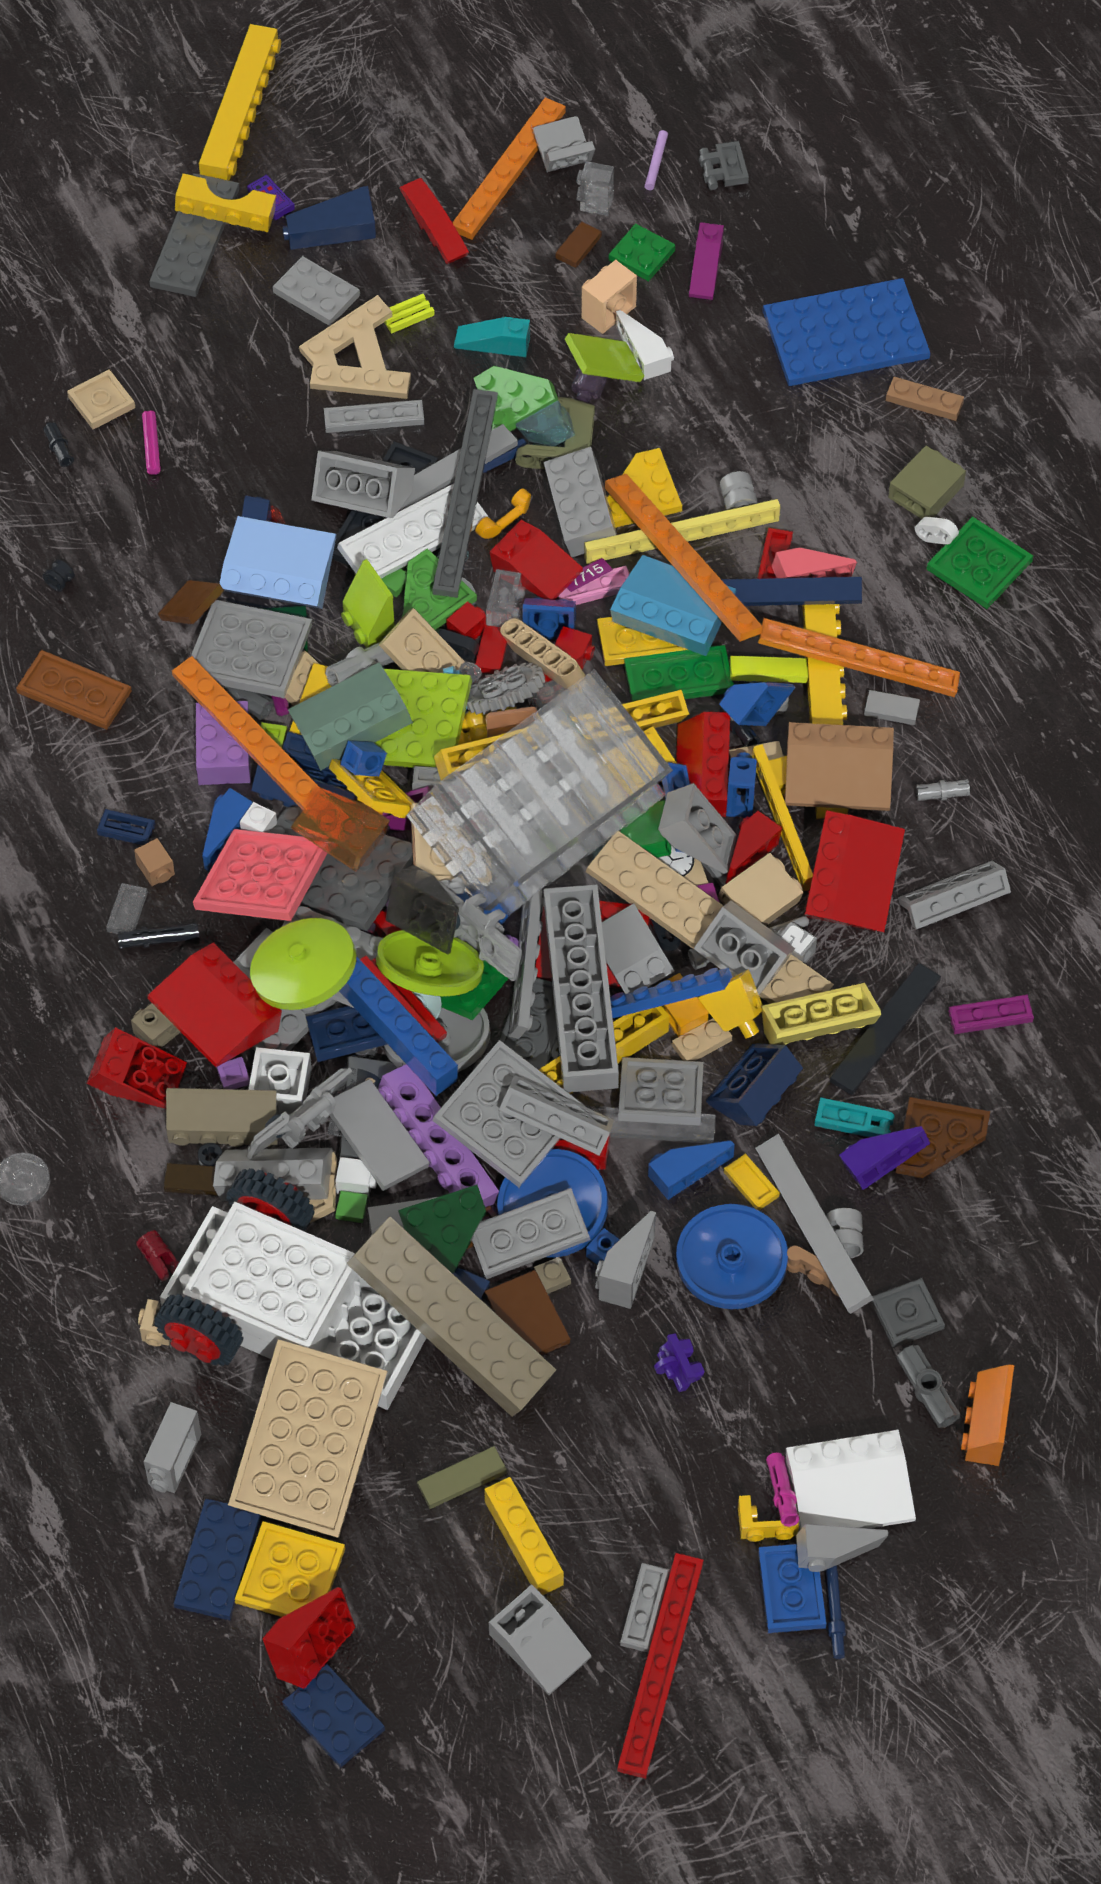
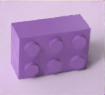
M236 701L249 714L248 701ZM196 703V770L198 784L251 783L250 755L199 703Z

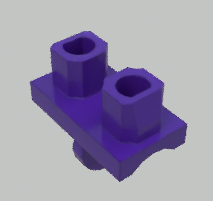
M676 1333L668 1335L667 1342L659 1349L660 1352L657 1356L660 1361L654 1365V1369L657 1374L666 1373L668 1379H673L679 1392L686 1391L691 1383L701 1379L704 1369L700 1362L689 1363L687 1359L693 1353V1345L690 1339H678Z

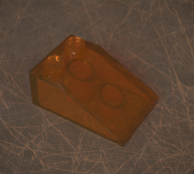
M320 788L292 824L291 829L357 872L386 834L390 820L365 804Z

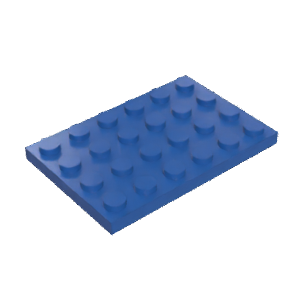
M903 278L763 305V314L788 386L930 358L929 347Z

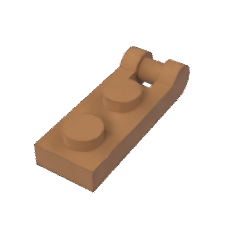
M792 1246L788 1249L787 1270L789 1272L797 1273L800 1271L807 1275L813 1283L825 1285L839 1297L817 1256L798 1246Z

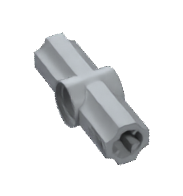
M379 642L365 650L362 647H356L347 655L346 659L327 667L325 674L328 683L334 686L379 662L383 667L393 662V660L379 646L381 643Z

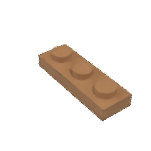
M893 377L886 394V401L956 421L964 402V396Z

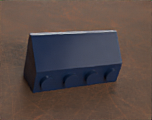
M296 762L351 820L356 818L363 803L357 800V796L349 791L347 786L339 781L332 771L325 769L320 771L317 767ZM258 765L251 791L259 793V797L263 799H277L283 801L282 804L284 806L299 807Z

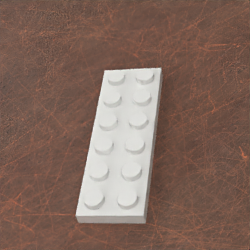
M454 483L397 512L394 518H386L341 541L338 544V550L355 573H357L362 561L368 559L380 578L408 565V561L425 549L431 552L437 550L442 546ZM478 502L471 531L475 530L477 524L483 518L488 517Z

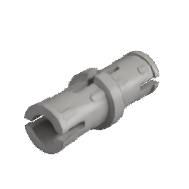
M968 779L952 782L939 780L938 783L917 784L915 786L917 801L928 799L944 801L951 797L969 796Z

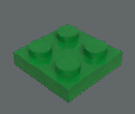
M635 223L610 252L609 261L617 260L635 275L649 282L674 253L675 244Z

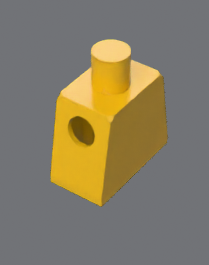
M749 969L732 977L725 990L702 995L698 998L723 1031L727 1032L738 1026L745 1039L759 1032L753 1019L762 1012L763 1005Z

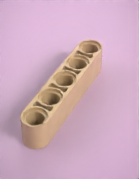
M513 618L502 625L500 632L511 649L527 662L534 665L537 664L542 668L545 675L567 691L576 693L587 685L588 678L576 660L525 623Z

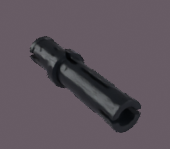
M197 923L147 929V926L141 927V930L118 932L120 949L134 946L148 948L152 944L199 940Z

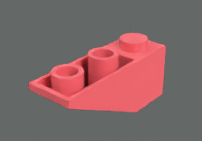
M795 548L776 552L772 568L776 578L852 577L857 562L851 558L805 548Z

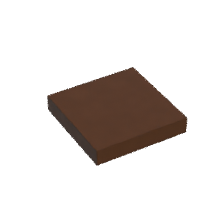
M188 580L161 609L158 616L162 621L194 624L223 593L224 589L218 583Z

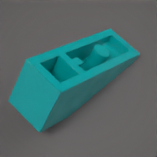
M502 317L458 326L454 348L526 357L530 341V320Z

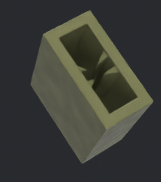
M925 446L890 482L888 498L921 519L924 517L934 518L964 486L966 470L959 464L945 458L940 452Z

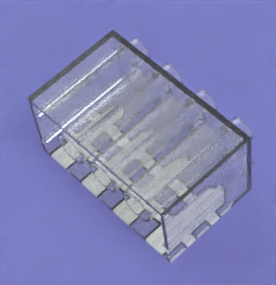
M594 669L437 783L406 816L455 879H463L465 884L464 891L471 898L481 893L486 897V901L478 905L484 910V914H488L500 905L509 916L528 902L543 887H548L569 871L583 857H588L610 840V837L622 828L625 829L661 800L666 793L658 783L673 770Z

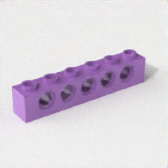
M407 1064L383 1075L378 1091L430 1162L429 1167H432L438 1175L441 1186L447 1189L449 1193L478 1185L485 1208L493 1205L499 1190L471 1150L432 1121L441 1107L421 1079ZM401 1096L409 1097L411 1100H405ZM417 1117L423 1118L425 1122L419 1121ZM431 1139H437L441 1143H435ZM446 1160L453 1161L455 1165L447 1163ZM461 1182H467L470 1186H465Z

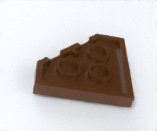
M909 1097L904 1130L921 1126L930 1144L897 1166L896 1173L924 1178L985 1141L990 1111Z

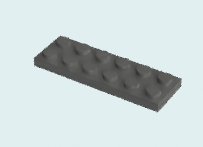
M193 173V176L205 178L208 188L216 196L228 200L236 199L240 189L238 182ZM178 211L150 278V287L196 297L226 222L210 220L205 217L184 214Z

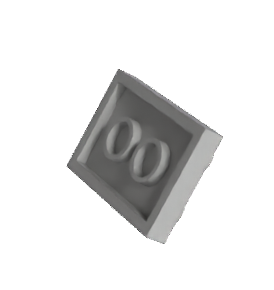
M302 256L273 286V293L331 326L360 296V289Z

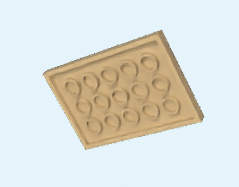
M278 1339L228 1505L339 1538L388 1371Z

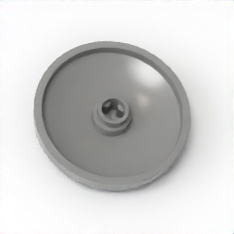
M441 1008L436 1020L447 1031V1036L438 1044L458 1064L459 1072L471 1066L485 1052L490 1040L489 1019L484 1009L472 1021ZM384 1045L387 1057L397 1068L406 1064L389 1045Z

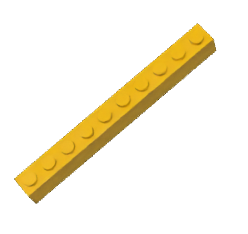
M839 604L802 605L804 629L837 638V635H841V620H836V614H839L840 609ZM806 657L810 723L843 725V720H847V705H842V699H845V683H840V678L844 677V667ZM815 807L816 819L825 818L826 810L848 814V809Z
M682 690L561 720L568 726L577 721L586 733V735H582L583 738L580 740L582 745L585 746L645 731L652 726L657 728L677 723L689 715ZM533 727L441 749L434 756V760L442 782L458 778L476 764L482 771L502 767L503 765L492 752L514 736L519 739L529 754L541 747L545 742Z

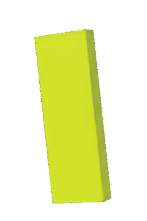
M730 656L731 680L807 683V658Z

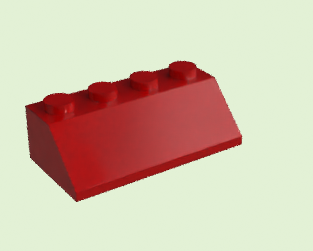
M703 712L678 725L676 763L687 766L690 784L694 783L721 817H726L730 715L725 712Z

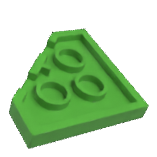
M493 366L474 377L477 390L498 392L492 430L503 424L509 431H512L559 403L553 383L548 379Z
M425 549L408 561L403 616L408 610L414 608L436 630L447 622L446 619L467 601L471 604L477 601V594L461 580L458 598L433 595V585L439 559L430 550Z

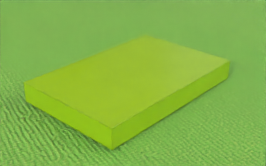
M568 333L565 341L583 374L641 382L644 378V374L627 342Z

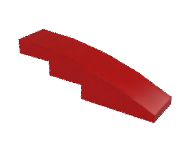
M419 178L401 186L399 189L421 230L425 229L433 246H437L445 263L449 264L467 256L469 251L461 236L423 179Z

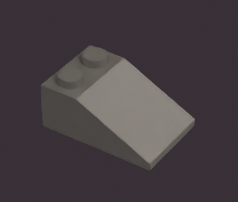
M694 783L668 792L658 829L661 835L674 848L723 874L727 873L735 846L736 833Z
M635 904L630 905L602 922L606 962L625 994L632 993L644 986L650 988L675 973Z
M650 1211L607 1251L604 1261H599L595 1274L598 1277L595 1288L599 1289V1300L631 1309L655 1239L656 1212Z

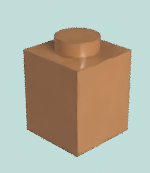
M157 838L134 850L136 864L151 886L164 883L171 876L175 875L173 861Z

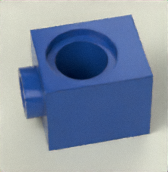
M348 740L341 765L354 775L380 776L387 752L373 742Z

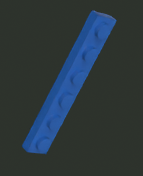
M712 968L701 975L694 976V974H689L678 981L671 982L666 980L655 987L647 988L644 986L632 993H617L610 997L612 1018L725 990L733 976L729 968L721 970Z

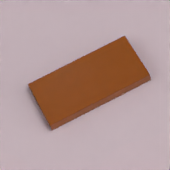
M43 650L39 652L16 687L18 694L106 730L132 692L131 686Z

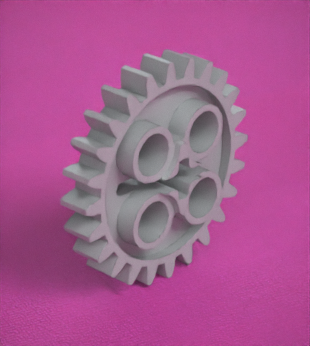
M523 663L520 666L514 664L509 668L507 666L504 667L502 671L495 670L492 675H485L486 678L477 680L478 684L471 685L467 708L471 713L475 712L476 715L482 712L485 715L490 711L496 712L500 709L504 711L508 706L515 707L517 702L523 703L524 699L533 697L532 693L539 692V688L544 686L543 683L546 680L542 668L533 663L528 665Z

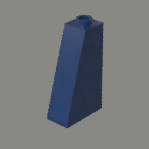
M368 186L355 189L286 216L287 226H282L284 241L289 240L290 250L376 238L375 220Z

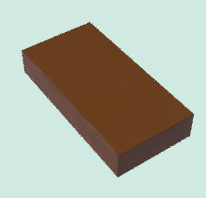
M581 221L557 250L556 259L576 268L602 237V231Z

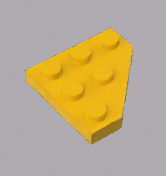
M660 448L636 453L623 474H628L664 516L682 512L680 498ZM609 494L607 498L615 528L635 523Z

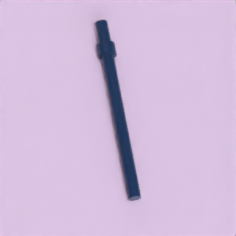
M836 1565L826 1570L830 1613L828 1635L832 1638L833 1658L842 1659L845 1657L843 1637L846 1635L845 1622L842 1621Z

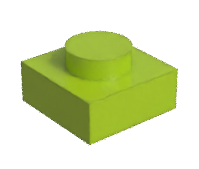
M261 723V728L283 749L287 735V726Z

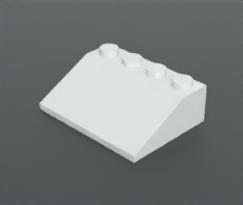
M899 1430L786 1448L785 1465L791 1489L797 1498L795 1506L799 1515L800 1529L805 1524L869 1529L916 1521Z

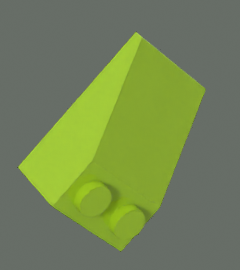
M368 559L362 561L343 600V612L341 613L346 626L353 628L357 642L360 645L364 644L366 649L381 642L395 627L393 595Z

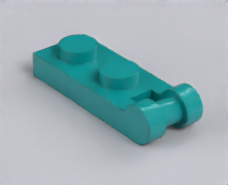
M820 1097L815 1126L874 1137L891 1133L889 1128L893 1125L895 1115L885 1110ZM871 1121H877L879 1126L871 1125Z

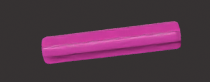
M152 410L144 411L142 419L147 473L150 475L159 474L160 460L156 415Z

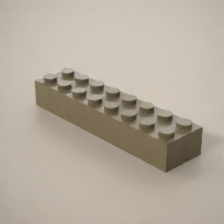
M390 1216L346 1263L512 1417L523 1409L556 1371L548 1361Z

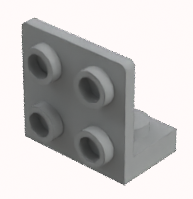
M577 116L533 128V133L547 172L592 161L595 147L592 141L586 142Z

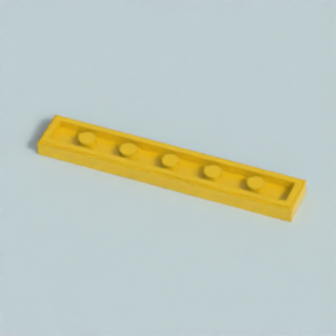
M763 744L754 746L752 758L757 760L756 773L776 824L782 827L781 838L802 890H810L813 873Z

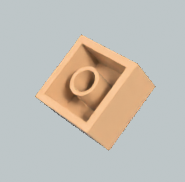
M617 260L608 266H604L599 274L587 280L582 286V319L602 334L616 324V311L621 310L628 314L636 307L637 275Z

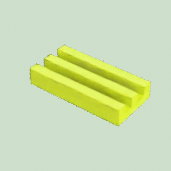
M421 294L389 307L393 317L384 323L392 334L434 316V309L430 307L429 301H426L425 295Z

